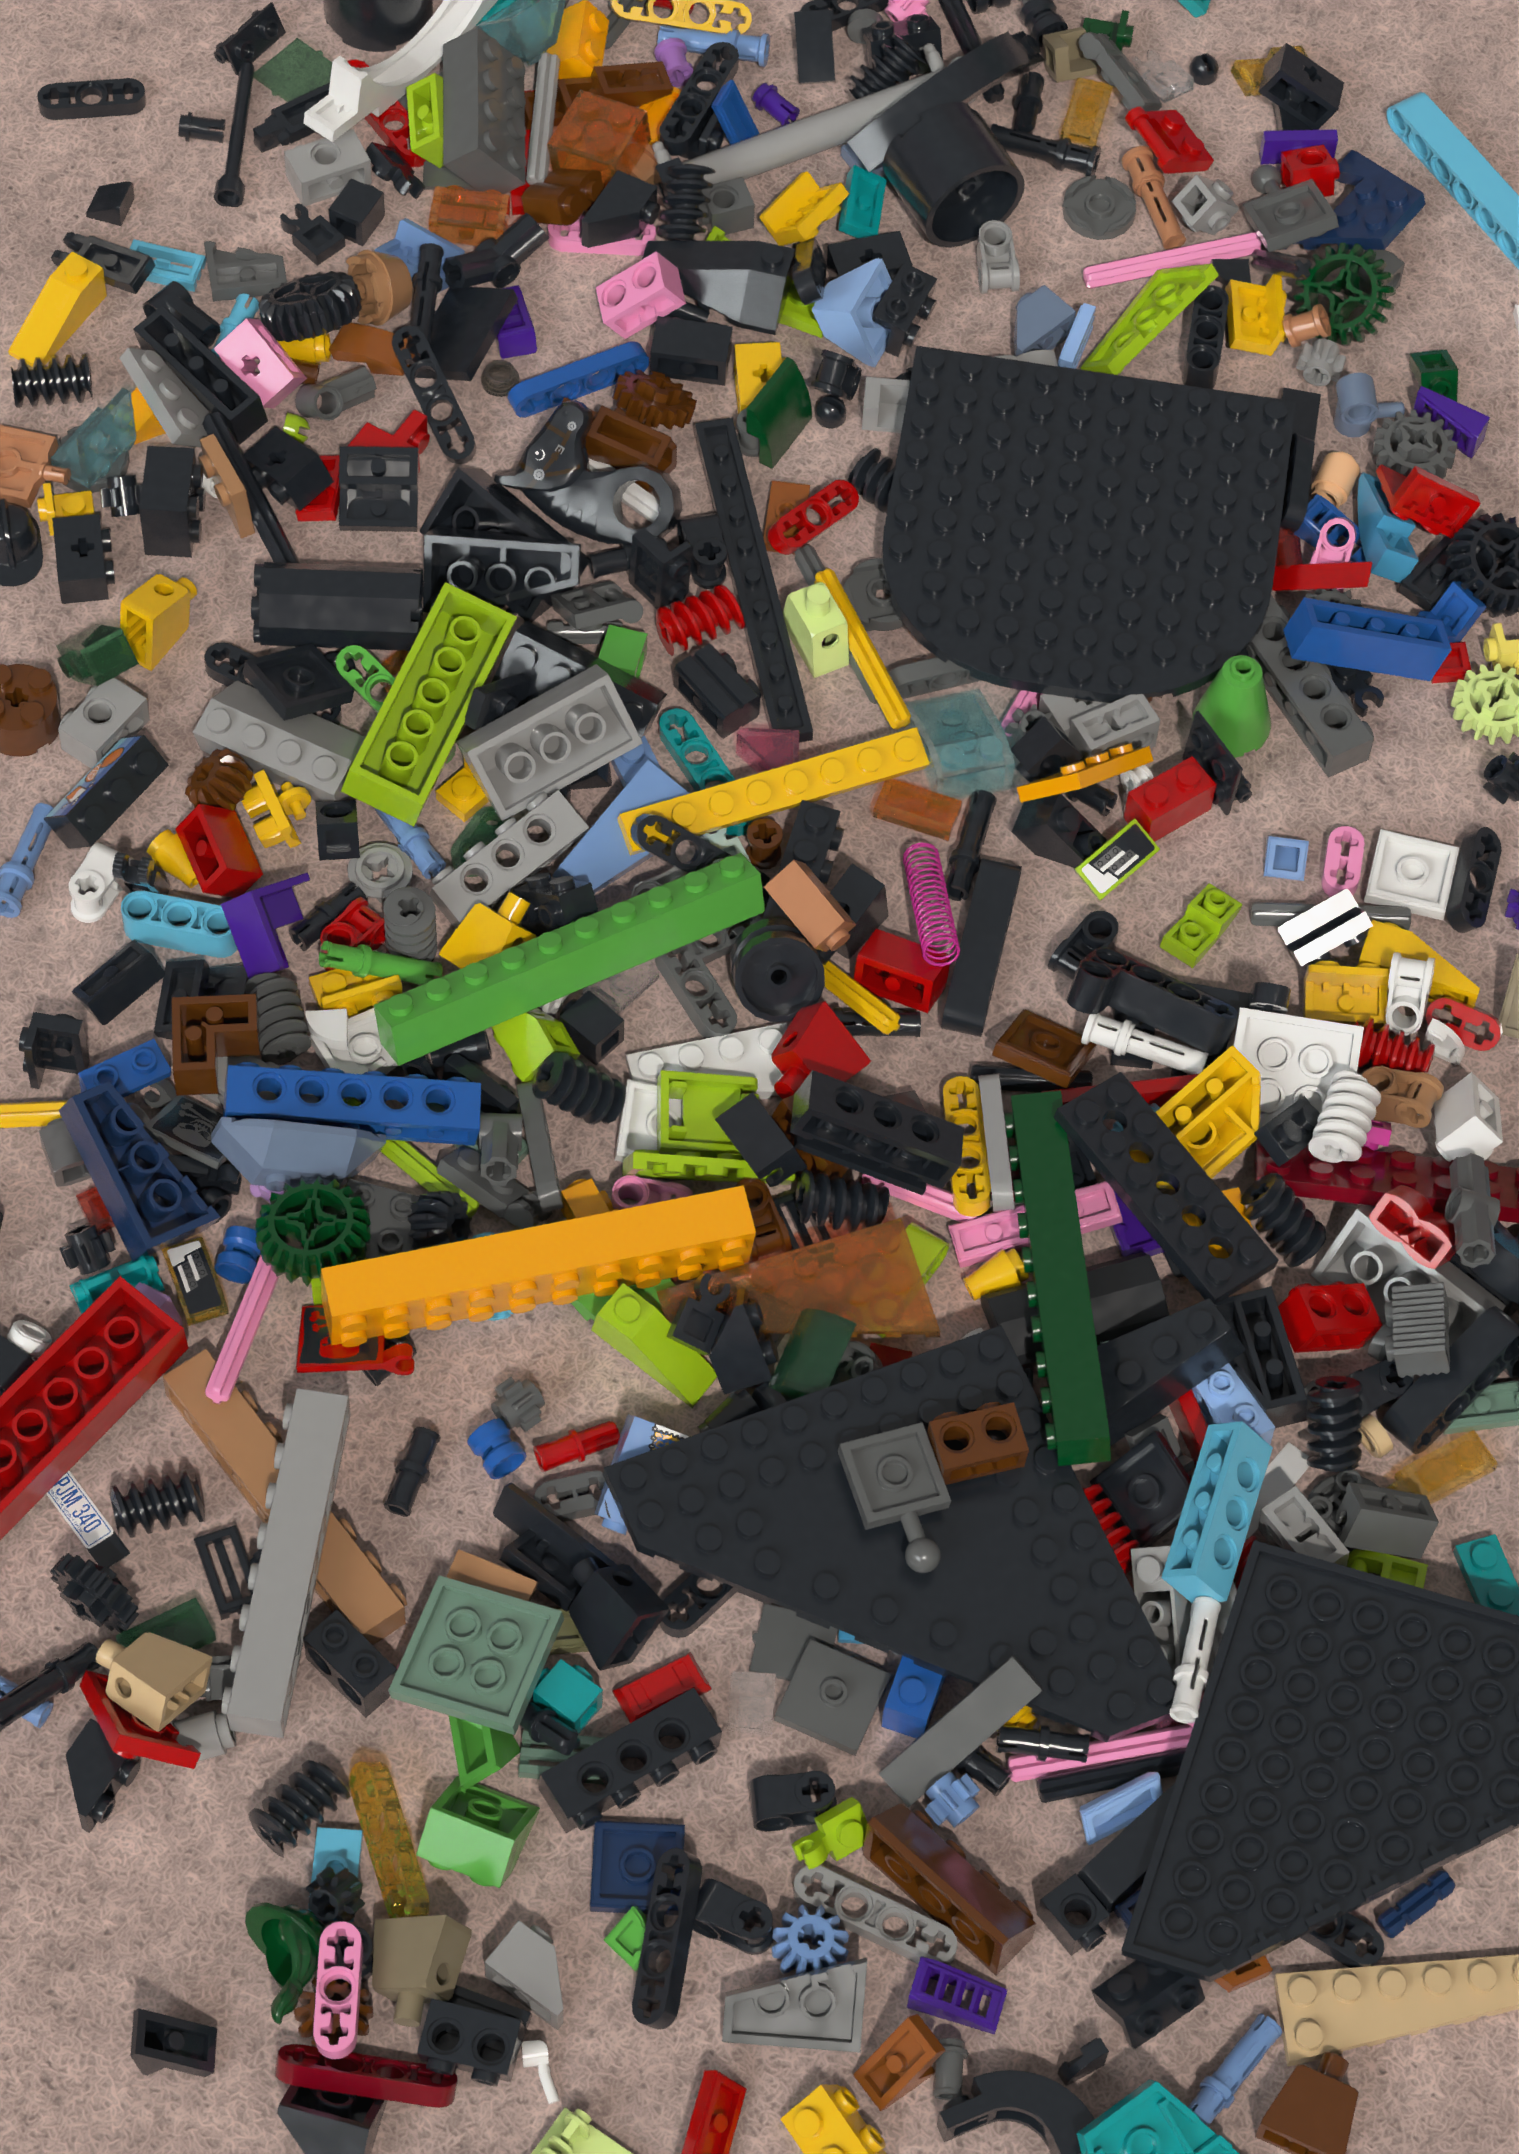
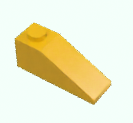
M72 251L48 278L9 348V355L18 360L24 358L27 365L33 367L35 357H40L45 366L49 362L50 357L57 353L107 296L103 267Z
M1372 920L1373 926L1369 928L1358 964L1373 963L1379 965L1380 968L1390 969L1394 952L1401 953V956L1404 958L1427 961L1429 957L1435 958L1434 975L1428 1002L1432 1003L1441 997H1451L1473 1007L1475 1006L1480 990L1476 984L1412 931L1402 929L1394 923H1382ZM1450 1005L1445 1006L1446 1008L1452 1009Z

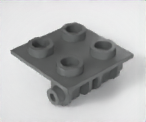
M348 1178L345 1187L350 1186L354 1191L355 1197H361L371 1221V1225H369L371 1231L370 1243L366 1244L367 1251L365 1257L358 1258V1261L411 1251L414 1240L413 1237L408 1236L411 1231V1224L408 1218L413 1215L411 1206L412 1203L418 1201L419 1196Z

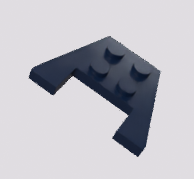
M1351 150L1338 164L1340 175L1336 181L1355 186L1351 193L1334 209L1339 227L1329 230L1321 236L1310 237L1294 243L1303 244L1304 250H1317L1322 244H1338L1339 246L1343 242L1348 245L1350 250L1356 243L1363 246V250H1385L1426 205L1422 191L1359 152Z

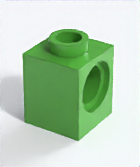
M609 625L598 658L639 679L647 655V633Z

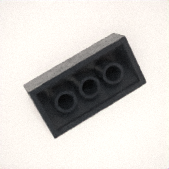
M457 468L419 531L425 536L434 527L475 529L571 543L506 488L495 483L494 478L483 469ZM581 552L580 577L591 561L583 552ZM574 586L533 596L523 606L518 605L515 602L516 600L510 601L506 605L510 607L515 603L518 606L516 613L525 621L532 623L553 606L551 595L570 591Z

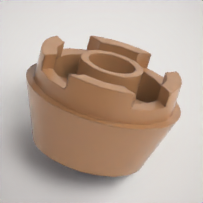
M363 250L358 255L349 257L346 260V263L349 264L348 275L353 277L362 299L360 301L362 310L359 312L357 322L380 326L408 308L412 300L413 286L410 272L401 258L395 255Z

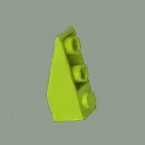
M538 1008L492 1026L496 1042L505 1050L512 1063L511 1067L514 1074L522 1082L534 1081L539 1067L551 1053H567L573 1059L581 1055L563 1023Z

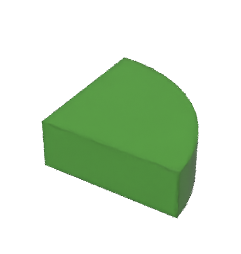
M632 1906L605 1937L604 1941L631 1968L638 1972L647 1919L638 1906Z

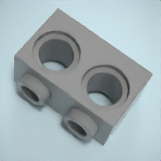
M1144 694L1128 695L1072 719L1069 739L1084 756L1080 761H1084V764H1086L1084 758L1103 752H1108L1110 756L1108 749L1127 743H1132L1133 749L1150 746V748L1155 747L1160 718Z
M1294 1486L1261 1508L1258 1530L1270 1545L1347 1567L1349 1550L1297 1486Z

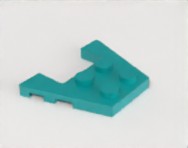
M1148 2079L1077 2132L1081 2154H1240L1232 2148L1233 2145L1226 2139L1212 2131L1199 2119V2116L1159 2082Z

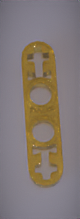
M360 1761L351 1769L349 1788L389 1918L428 1916L430 1907L428 1892L390 1771L383 1762ZM382 1812H383L384 1820H385L383 1832H382V1829H381V1815H382ZM395 1854H396V1857H397V1871H396V1874H395V1872H394V1866H393V1860H394V1855H395Z

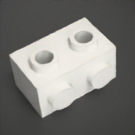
M1472 1072L1444 1092L1440 1100L1435 1101V1145L1439 1153L1447 1161H1452L1456 1157L1467 1156L1470 1153L1479 1155L1486 1160L1492 1154L1494 1148L1503 1142L1499 1098Z

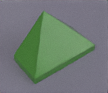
M449 1716L460 1785L463 1788L468 1789L502 1769L521 1752L520 1746L512 1734Z

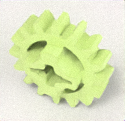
M1482 664L1479 666L1477 674L1468 670L1464 680L1457 681L1451 706L1455 707L1454 720H1463L1461 726L1463 732L1473 729L1475 731V740L1478 741L1485 735L1488 736L1489 744L1494 745L1496 737H1501L1506 744L1510 743L1513 734L1519 737V679L1515 678V668L1512 667L1507 673H1504L1500 664H1496L1493 671H1488L1487 667Z

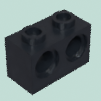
M337 1609L303 1638L306 1659L365 1718L390 1697L388 1690L397 1669Z
M431 1998L417 2055L421 2061L427 2062L426 2069L429 2071L452 2076L454 2069L472 2073L471 2080L489 2086H498L499 2080L507 2082L512 2080L525 2027L522 2020ZM445 2029H454L460 2033V2039L456 2047L448 2051L438 2049L435 2045L437 2035ZM493 2039L502 2041L505 2044V2051L501 2058L489 2062L480 2057V2050L484 2043Z

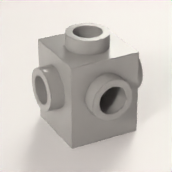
M1197 174L1172 200L1173 204L1183 215V222L1194 232L1201 230L1211 235H1215L1226 228L1232 216L1239 210L1238 206L1231 199L1233 196L1232 190L1219 179L1212 181Z

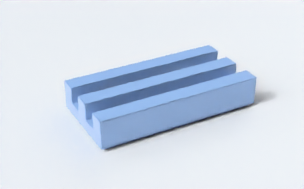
M1086 303L1080 306L1059 356V367L1077 369L1093 330L1096 306Z

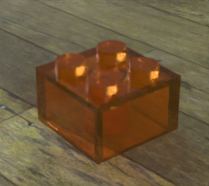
M580 89L547 144L552 171L558 168L600 171L604 187H606L617 170L631 175V171L637 165L645 148L651 141L647 111Z

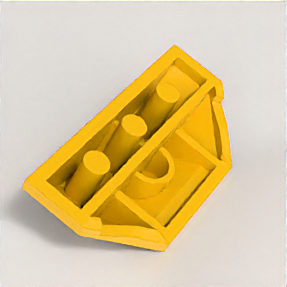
M1232 1045L1155 1112L1211 1179L1257 1140L1254 1132L1260 1129L1261 1074ZM1132 1150L1129 1152L1131 1158L1136 1162H1150L1148 1156L1142 1151ZM1160 1181L1155 1183L1157 1188L1174 1189L1167 1182Z

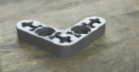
M760 914L740 923L747 922L750 926L762 919ZM733 925L713 933L719 942L717 947L707 948L697 940L671 951L673 954L680 953L682 955L680 962L676 957L669 958L667 956L668 953L656 957L654 960L658 970L704 1039L731 1034L737 1024V1014L705 964L731 953L736 938L745 930L743 926L733 929L729 936L727 931ZM681 969H683L684 973L679 976ZM692 980L702 983L706 989V994L700 997L693 996L687 991L685 983ZM712 1001L713 1004H712V1006L709 1008V1007H708V1004ZM713 1016L715 1020L723 1019L725 1021L723 1027L718 1023L712 1025L709 1022L711 1017Z

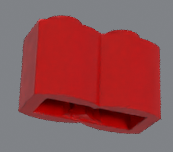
M1399 1185L1386 1192L1369 1214L1370 1221L1382 1235L1393 1241L1402 1242L1404 1249L1410 1257L1427 1268L1436 1269L1450 1261L1456 1253L1454 1224L1447 1222L1443 1213L1433 1211L1427 1199L1411 1187Z

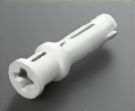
M1099 1013L1090 1014L1081 1039L1082 1044L1087 1045L1089 1042L1114 1050V1055L1125 1056L1127 1052L1189 1074H1200L1204 1070L1209 1054L1207 1052H1201L1171 1040L1134 1029L1135 1024H1132V1021L1127 1019L1124 1022H1120L1099 1015Z

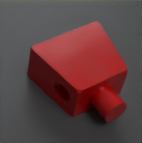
M826 1001L801 1008L771 1054L773 1063L783 1074L775 1083L774 1088L776 1093L784 1099L795 1094L812 1070L846 1082L871 1062L870 1058Z

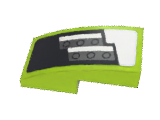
M1134 818L1075 867L1074 870L1097 899L1101 900L1155 855L1160 848Z

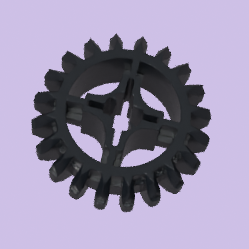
M319 272L315 275H306L299 279L294 278L291 282L282 283L280 287L271 289L269 294H265L262 297V301L258 304L260 309L259 315L261 322L276 341H303L307 338L314 339L316 336L327 335L328 332L339 330L341 326L350 324L352 319H356L362 310L360 302L362 299L352 276L343 272Z
M1487 513L1480 515L1477 519H1470L1463 525V528L1454 533L1451 538L1453 542L1449 544L1446 550L1450 557L1444 566L1453 570L1447 580L1462 582L1460 586L1463 589H1469L1475 598L1487 606L1482 613L1489 611L1492 618L1499 617L1502 614L1505 617L1513 616L1519 612V527H1517L1516 517L1508 518L1505 521L1502 513L1494 514L1492 517Z

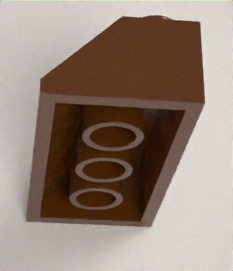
M900 1803L874 1816L867 1823L863 1856L931 1918L951 1929L957 1937V1941L996 1976L1032 1940L1036 1923L1033 1921L1034 1917L1030 1910L1020 1901L1008 1899L999 1890L1000 1886L995 1878L983 1869L977 1871L968 1863L963 1850L952 1840L947 1839L944 1841L932 1830L933 1826L929 1819L916 1809L911 1811L903 1803Z

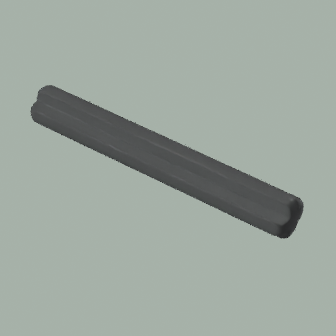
M1254 902L1250 911L1251 923L1255 926H1279L1316 904ZM1358 905L1359 909L1366 912L1371 922L1372 920L1382 923L1390 922L1405 930L1410 928L1412 917L1411 910L1408 907Z

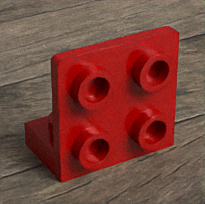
M1382 464L1376 470L1381 483V489L1386 494L1390 504L1389 509L1402 520L1407 521L1410 518L1421 523L1428 532L1434 535L1442 533L1452 538L1455 532L1463 528V525L1468 522L1481 504L1477 495L1417 466L1412 469L1408 476L1400 474Z

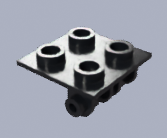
M1199 710L1196 711L1182 758L1184 761L1193 756L1216 783L1213 804H1218L1227 816L1230 814L1233 801L1238 800L1239 803H1243L1252 796L1251 784L1242 774L1243 768Z

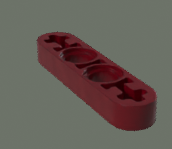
M289 2044L281 2047L277 2054L275 2076L285 2084L435 2108L447 2107L454 2102L458 2082L457 2075L454 2072L452 2076L427 2070V2064L353 2052L341 2059H330L323 2056L317 2047L302 2044Z

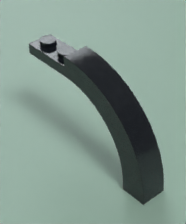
M1024 31L1013 35L1005 32L987 41L907 94L847 143L868 172L883 167L886 150L897 133L904 136L911 128L923 120L920 115L921 113L945 103H968L997 84L1035 69L1044 61V58L1039 53L1041 51L1039 44L1032 36L1026 35Z

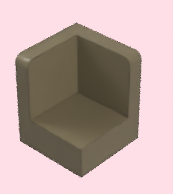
M1083 27L1043 35L1045 69L1057 83L1097 74L1095 63L1091 59H1086L1083 51H1080L1081 49L1078 47L1079 38L1084 33H1087Z

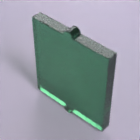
M296 38L254 72L253 78L270 89L273 96H280L289 102L329 83L332 62L323 56L321 50L316 51L299 38Z

